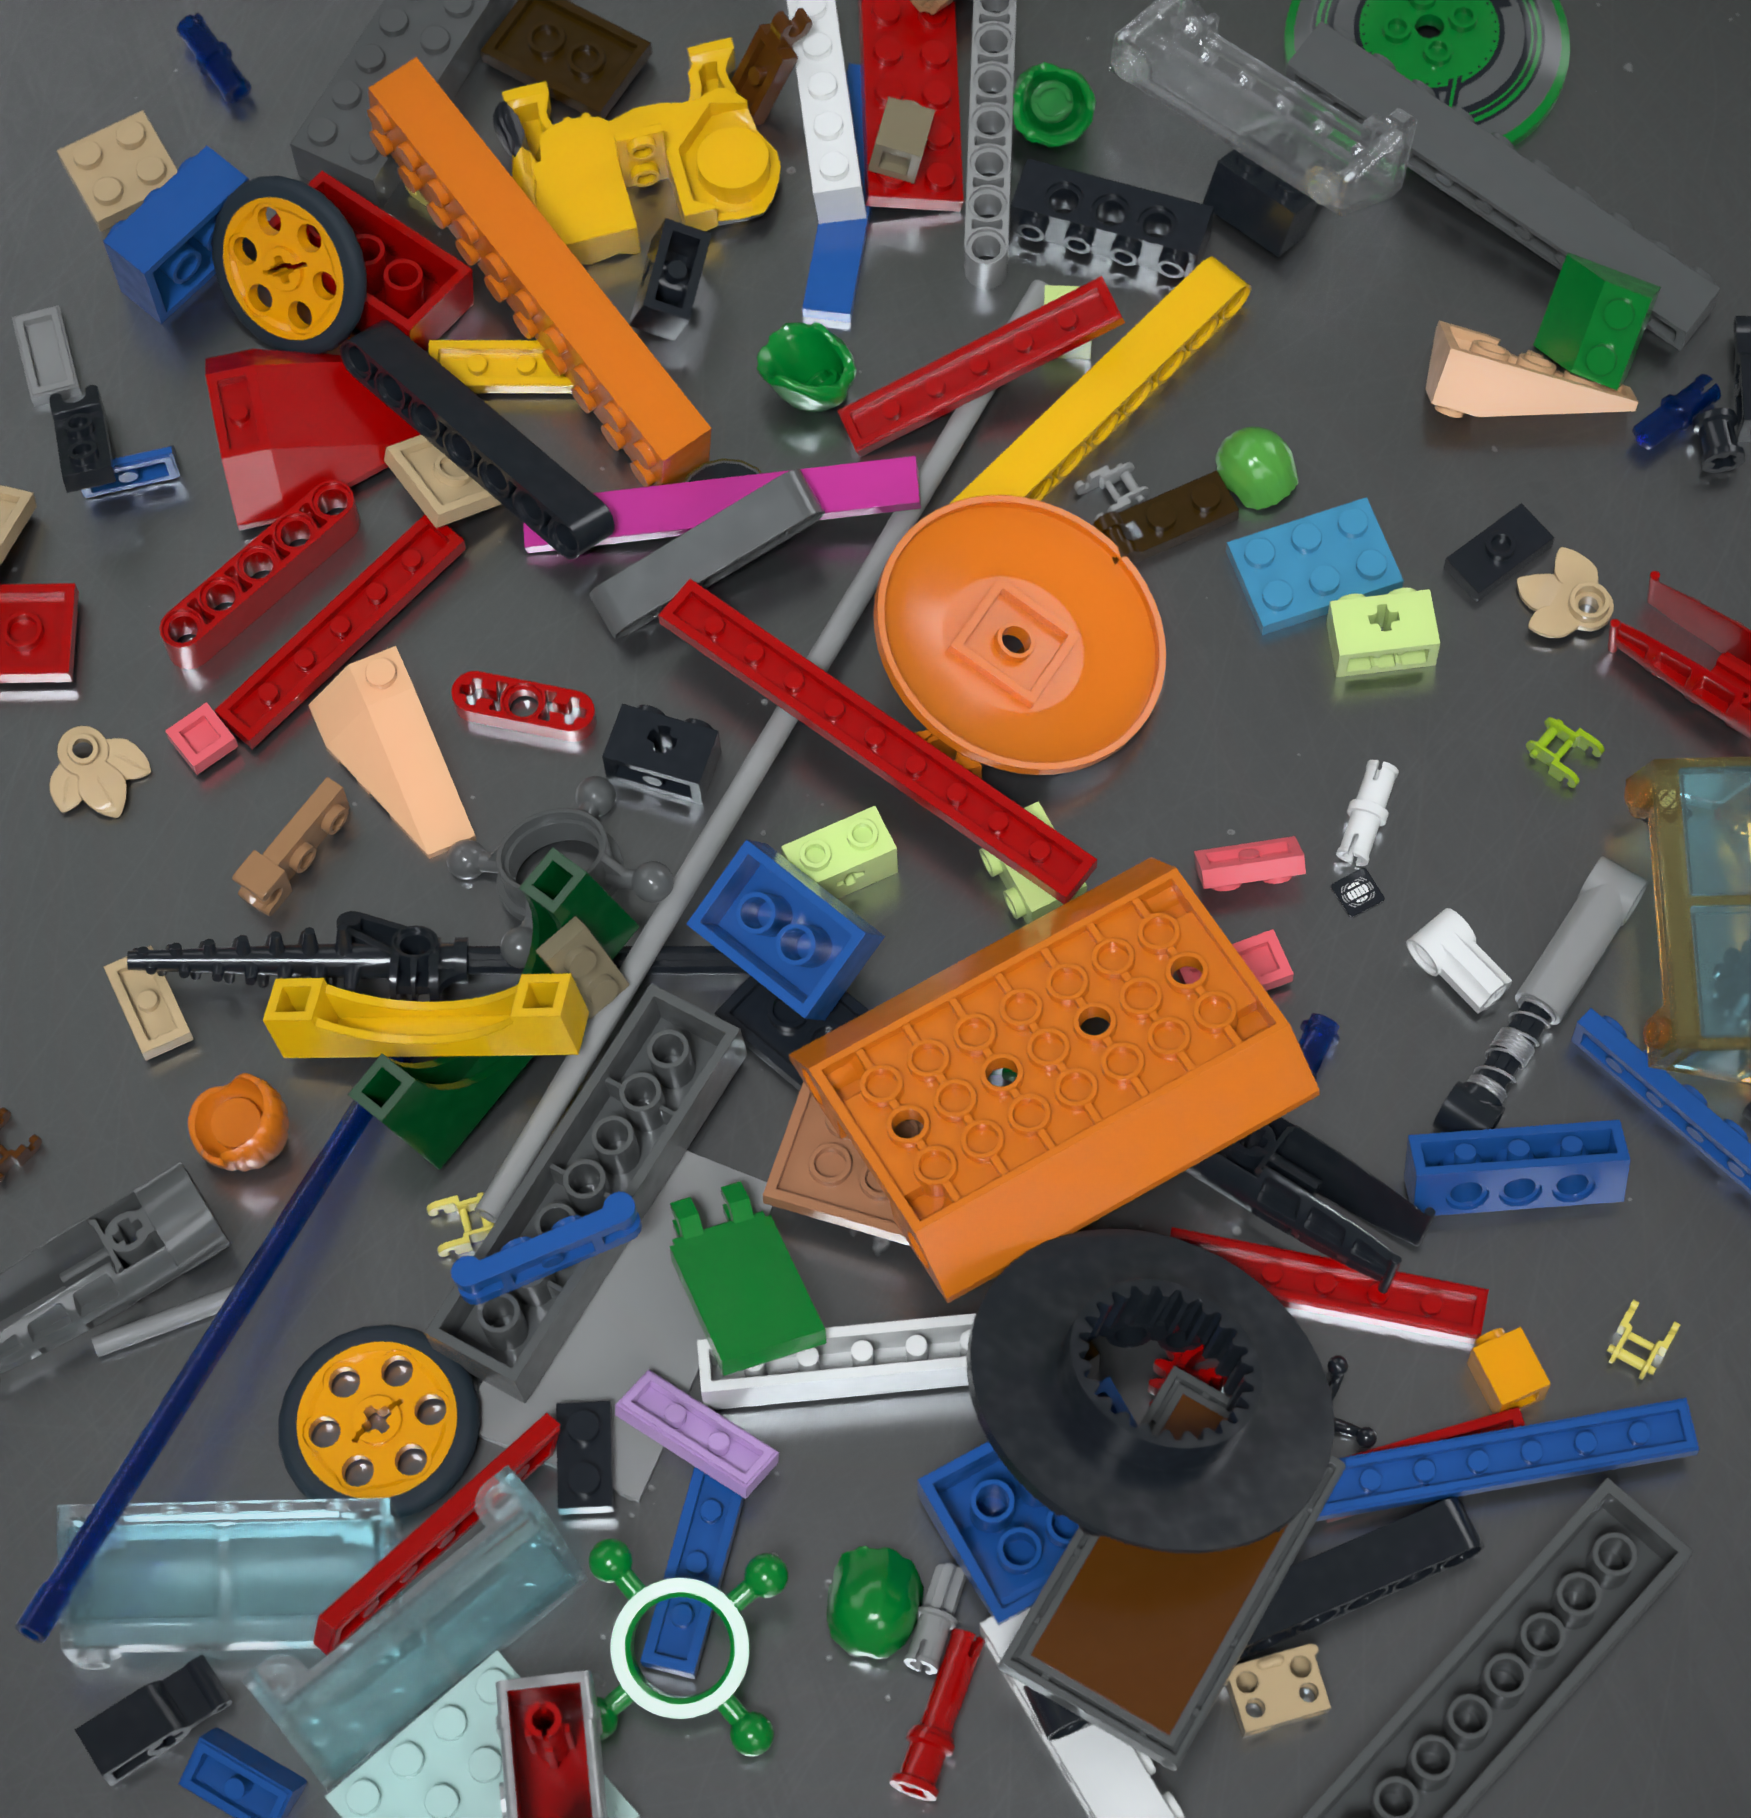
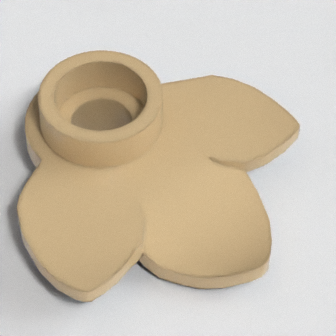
M1559 548L1555 559L1554 574H1534L1517 578L1516 586L1523 603L1529 609L1535 611L1528 624V629L1541 636L1562 638L1577 629L1582 631L1599 630L1608 624L1614 610L1613 599L1608 591L1598 584L1596 566L1589 559L1572 549ZM1585 604L1591 605L1595 608L1596 612L1586 613L1580 610L1579 607Z
M89 726L73 727L65 732L59 740L57 754L60 764L50 778V794L57 808L62 813L71 811L84 801L97 813L117 819L122 815L126 802L127 785L125 780H136L150 775L151 768L144 753L129 740L123 738L105 739L101 732ZM86 742L90 744L93 748L92 754L87 758L75 756L73 749L78 743Z

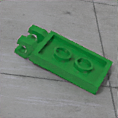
M741 1181L721 1187V1195L726 1202L723 1205V1212L727 1222L703 1229L699 1213L691 1197L670 1203L671 1211L676 1219L672 1220L677 1235V1238L672 1239L673 1245L670 1246L671 1261L723 1376L827 1343L825 1327L772 1216H765L763 1211L753 1213L749 1196Z

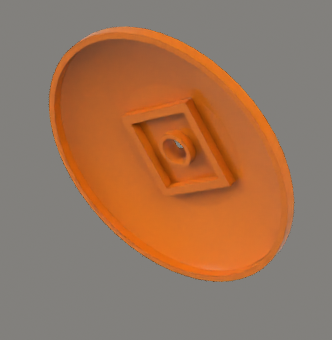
M986 495L967 498L936 509L917 522L898 542L884 565L875 593L873 612L874 632L883 667L897 694L911 713L932 734L959 753L982 764L1019 774L1056 775L1074 772L1105 760L1120 750L1139 731L1155 707L1162 689L1166 667L1165 634L1156 602L1143 577L1127 556L1121 557L1117 545L1111 539L1080 517L1054 505L1025 497ZM1112 557L1119 558L1117 564H1114ZM1012 635L1018 638L1024 646V653H1014L1008 650L1002 641V636Z

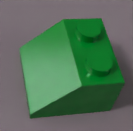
M1568 252L1533 346L1570 373L1618 390L1627 378L1661 287Z

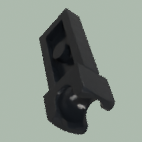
M96 385L87 386L83 399L72 403L63 401L60 393L52 394L49 400L55 426L62 479L66 492L70 493L116 482L107 417L98 387Z

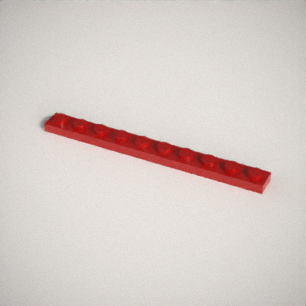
M692 579L685 583L658 614L660 624L1061 903L1066 904L1097 868V858Z

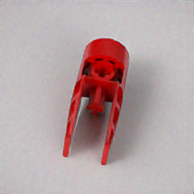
M1652 571L1649 578L1647 602L1688 632L1722 653L1716 660V665L1710 671L1618 619L1610 621L1608 651L1614 653L1619 648L1642 665L1650 674L1659 677L1684 694V698L1702 706L1725 721L1727 726L1751 739V630L1745 627L1743 623L1733 620L1701 603L1700 600L1659 582L1660 573Z

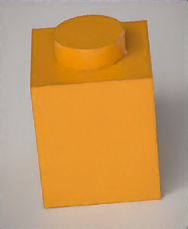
M1521 1327L1505 1333L1503 1328H1497L1475 1340L1474 1344L1476 1347L1472 1348L1467 1365L1492 1414L1519 1407L1522 1410L1545 1399L1551 1383Z

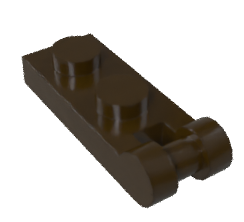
M1216 470L1119 513H1106L1096 519L1092 526L1117 545L1121 557L1127 556L1133 564H1136L1238 520L1239 508ZM1134 530L1139 539L1134 541L1131 539L1127 540L1124 534ZM1112 557L1114 564H1117L1119 558Z

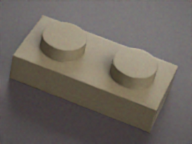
M576 916L536 950L553 974H572L589 1010L588 1018L590 1020L630 985L589 929Z

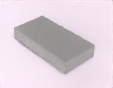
M57 305L12 317L29 393L34 407L50 403L49 397L54 393H60L63 400L82 395L60 306Z

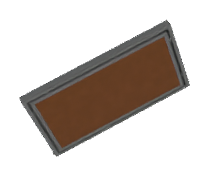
M1173 1366L1140 1424L1143 1422L1149 1424L1153 1436L1158 1437L1164 1429H1167L1171 1432L1174 1439L1178 1441L1184 1431H1190L1198 1439L1204 1428H1210L1215 1431L1220 1421L1227 1419L1230 1413L1226 1410V1405L1230 1397ZM1331 1455L1323 1479L1301 1512L1279 1532H1274L1266 1538L1247 1546L1207 1553H1172L1126 1544L1107 1536L1087 1535L1079 1527L1001 1658L997 1669L1157 1761L1164 1767L1177 1770L1346 1468L1345 1463Z

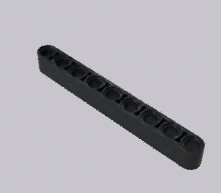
M1452 1497L1292 1565L1238 1661L1453 1568L1477 1555L1484 1549V1544L1459 1498ZM1026 1685L1023 1687L1048 1741L1066 1737L1093 1725Z

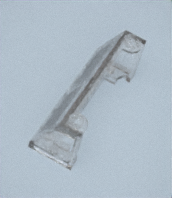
M1155 0L1114 35L1109 67L1111 72L1340 217L1391 199L1402 189L1418 119L1398 107L1386 118V121H1382V117L1374 113L1362 125L1218 35L1220 16L1214 12L1207 16L1199 0Z

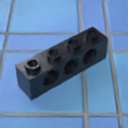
M1027 158L1010 206V232L1017 233L1030 241L1044 240L1063 245L1076 253L1085 254L1089 252L1112 258L1121 265H1139L1158 270L1161 274L1170 278H1186L1202 262L1212 233L1214 207ZM1059 209H1068V210H1070L1071 212H1069V213H1059V212H1056V210H1059ZM1113 221L1118 224L1110 226L1103 224V222ZM1159 233L1164 235V237L1154 238L1149 236V234Z

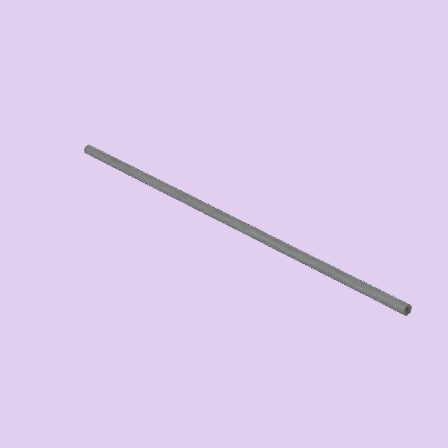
M1040 280L1032 281L1008 323L1043 306L1045 285L1048 284ZM996 389L955 409L918 471L921 509L893 512L806 659L825 672L829 670L875 593L879 577L892 551L908 530L917 523ZM779 706L774 710L673 878L674 884L671 893L658 903L619 968V971L630 985L591 1020L587 1021L579 1055L566 1056L476 1206V1213L492 1223L497 1221L527 1175L798 722V719Z

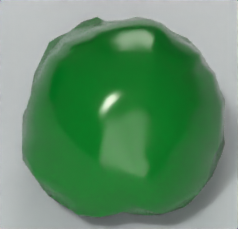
M1046 62L1031 66L1018 76L1013 91L1015 127L1032 143L1038 142L1047 147L1071 144L1085 133L1093 121L1096 106L1094 92L1084 76L1072 69L1059 68L1052 63Z
M817 321L813 322L812 325L802 322L785 323L769 336L767 344L760 349L756 358L758 374L774 389L781 399L800 411L820 412L838 406L846 399L848 390L852 386L857 373L853 355L844 341Z
M860 1546L841 1555L834 1569L832 1583L828 1588L826 1620L831 1638L848 1655L855 1657L868 1656L875 1660L887 1659L904 1647L918 1621V1607L922 1606L924 1586L913 1561L904 1558L897 1550L888 1547L875 1549Z

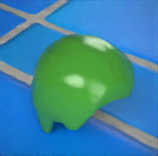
M1255 426L1239 429L1223 440L1215 455L1216 469L1225 486L1237 495L1246 508L1259 510L1271 505H1277L1284 497L1289 496L1290 492L1299 483L1291 449L1272 430Z

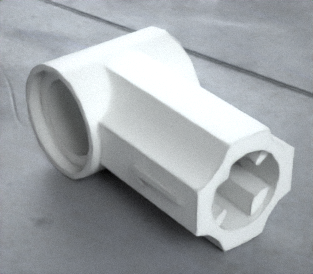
M1450 908L1444 909L1406 941L1408 951L1416 963L1432 976L1440 975L1477 1014L1493 1006L1511 986L1512 980L1476 944L1475 934L1462 916Z

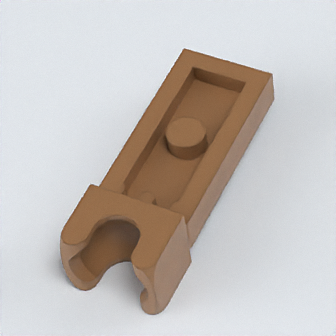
M326 777L263 854L256 850L252 851L232 877L233 881L242 886L238 895L243 900L267 916H272L292 892L289 882L296 872H304L313 862L317 852L316 848L328 834L334 835L344 825L350 806L344 788Z

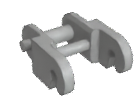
M1131 462L1119 463L1112 470L1106 465L1089 473L1086 483L1079 480L1073 487L1079 495L1088 493L1098 487L1101 489L1107 488L1116 502L1109 507L1108 513H1119L1137 503L1140 504L1145 501V498L1150 493L1147 486L1139 487L1132 477L1131 473L1135 467ZM1120 480L1124 482L1130 491L1123 496L1119 495L1113 485ZM1102 512L1097 514L1094 521L1104 514Z

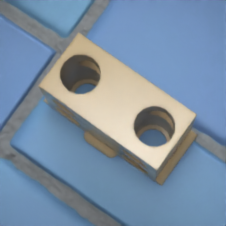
M1310 1643L1235 1665L1224 1686L1227 1687L1242 1738L1329 1712L1331 1705L1315 1658L1319 1651L1316 1645ZM1302 1688L1310 1689L1314 1694V1701L1306 1702L1301 1699L1299 1690ZM1256 1704L1260 1707L1262 1715L1258 1718L1251 1717L1246 1711V1705Z

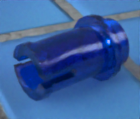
M1312 1013L1309 1020H1303L1300 1024V1029L1303 1032L1298 1043L1316 1080L1330 1047L1337 1045L1340 1040L1337 1034L1340 1027L1329 1017Z

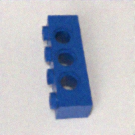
M1620 1120L1408 1135L1404 1180L1409 1202L1423 1213L1426 1208H1433L1435 1216L1624 1202L1631 1160Z

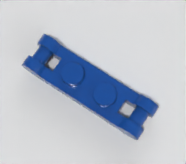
M615 1192L606 1198L602 1209L586 1216L573 1215L563 1218L555 1223L550 1231L533 1238L519 1237L511 1240L502 1247L500 1252L479 1260L474 1256H463L457 1259L452 1265V1279L465 1302L472 1305L482 1304L635 1239L642 1230V1221L631 1195L626 1192Z

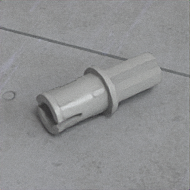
M946 1562L936 1566L924 1604L918 1607V1622L908 1653L904 1657V1664L915 1671L921 1672L923 1664L927 1665L925 1669L926 1674H936L938 1672L940 1658L949 1631L957 1627L958 1621L954 1615L967 1577L962 1569L955 1564Z

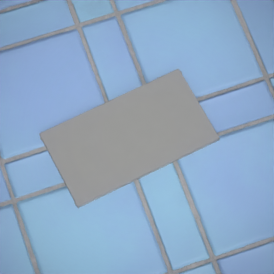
M686 1150L642 1219L640 1234L626 1244L527 1402L523 1403L482 1381L477 1392L480 1409L478 1437L507 1448L544 1414L548 1413L556 1420L557 1403L610 1401L612 1405L614 1492L625 1496L630 1501L640 1503L665 1447L615 1416V1405L648 1369L689 1395L699 1374L697 1340L707 1339L671 1261L670 1246L673 1245L672 1239L677 1238L672 1222V1220L676 1219L671 1211L670 1203L691 1197L699 1213L703 1229L727 1222L723 1212V1205L726 1202L721 1195V1187L741 1181L749 1196L753 1213L763 1211L765 1216H769L774 1206L763 1203V1192L767 1182ZM557 1444L554 1454L544 1462V1464L556 1469Z

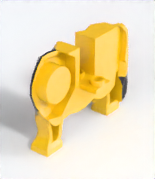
M732 37L687 48L690 65L688 71L690 97L688 101L683 103H657L636 107L611 121L601 117H591L589 113L584 112L580 118L571 119L570 117H565L562 122L553 125L550 121L552 109L546 81L502 92L503 102H499L493 114V125L503 148L512 158V178L581 264L592 265L619 253H641L638 229L626 188L634 186L647 187L659 180L669 178L682 224L705 232L718 225L744 222L762 216L772 204L779 185L781 165L777 151L758 132L748 109V101L736 93L734 86L728 78L735 69V50Z

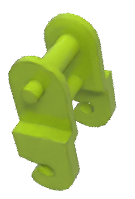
M1548 717L1544 721V725L1547 728L1545 733L1537 742L1529 740L1526 743V748L1532 758H1537L1549 766L1548 774L1559 782L1565 777L1568 779L1567 785L1575 788L1580 782L1579 777L1574 771L1559 762L1570 747L1575 748L1578 746L1584 751L1592 747V754L1596 757H1600L1604 753L1605 748L1599 740L1583 729L1579 728L1574 732L1564 725L1562 720ZM1555 736L1564 741V744L1556 754L1546 748Z

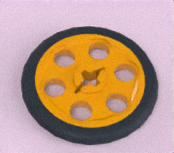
M259 176L242 183L228 196L216 218L212 235V259L218 284L227 304L236 317L256 338L280 351L322 354L337 348L350 337L359 322L367 297V272L362 249L352 227L341 211L320 191L302 181L284 176ZM268 207L278 213L281 220L280 231L270 226L266 217ZM308 224L315 227L321 237L320 248L314 247L309 242L306 235ZM243 237L248 238L255 245L257 251L256 261L251 260L244 253L242 248ZM302 262L307 263L296 269H287V267L280 268L278 270H272V268L279 266L283 263H291V265H296ZM322 272H327L334 279L337 289L335 295H331L323 287L321 281ZM259 284L269 290L272 297L271 308L264 305L259 299L257 292ZM298 301L304 303L309 308L312 315L311 325L304 323L300 319L297 312Z
M391 1324L364 1326L338 1335L318 1348L297 1370L284 1394L278 1417V1444L285 1468L299 1491L317 1507L339 1518L363 1523L396 1521L419 1513L438 1501L461 1478L474 1454L480 1430L479 1399L469 1372L460 1364L432 1349L424 1332L414 1328ZM404 1360L411 1363L413 1368L412 1376L404 1385L390 1386L385 1382V1370L392 1362ZM351 1371L359 1375L360 1385L353 1395L342 1398L332 1393V1383L338 1374ZM429 1399H439L446 1404L444 1418L434 1425H425L417 1418L420 1405ZM377 1413L379 1416L384 1417L391 1413L386 1419L389 1425L387 1431L381 1434L379 1430L373 1429L367 1433L372 1427L369 1421V1417L372 1414ZM324 1421L338 1423L340 1426V1436L333 1445L318 1447L313 1444L312 1433L319 1423ZM409 1449H421L427 1456V1462L423 1470L416 1475L402 1474L398 1470L400 1456ZM360 1459L371 1462L374 1471L368 1483L359 1487L346 1483L345 1472L352 1462Z

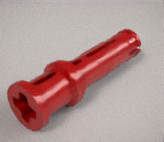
M952 1629L945 1655L919 1725H913L912 1729H909L907 1732L906 1740L909 1742V1746L899 1773H893L891 1776L890 1785L909 1796L926 1801L937 1800L939 1790L935 1787L945 1758L951 1757L955 1749L954 1739L951 1737L976 1663L985 1645V1640L981 1637H976V1640L973 1641L976 1634L972 1632Z

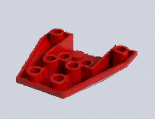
M249 349L205 358V376L217 439L239 531L272 524L324 481L337 480L342 481L349 487L354 486L388 467L384 461L386 447L421 435L355 379L343 364L341 355Z

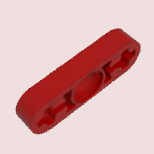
M469 671L460 675L453 683L451 689L457 714L462 719L473 723L568 742H578L586 739L593 733L597 723L593 701L587 694L577 690L481 671ZM475 689H482L484 698H478L475 705L468 704L467 696L473 695ZM499 692H503L500 698L501 710L496 711L494 701L499 702ZM521 696H530L538 702L536 711L526 717L514 715L510 711V706L515 699ZM547 702H552L554 712L549 711L550 720L545 721L548 715ZM572 708H579L582 717H576L573 724H566L564 715H570Z

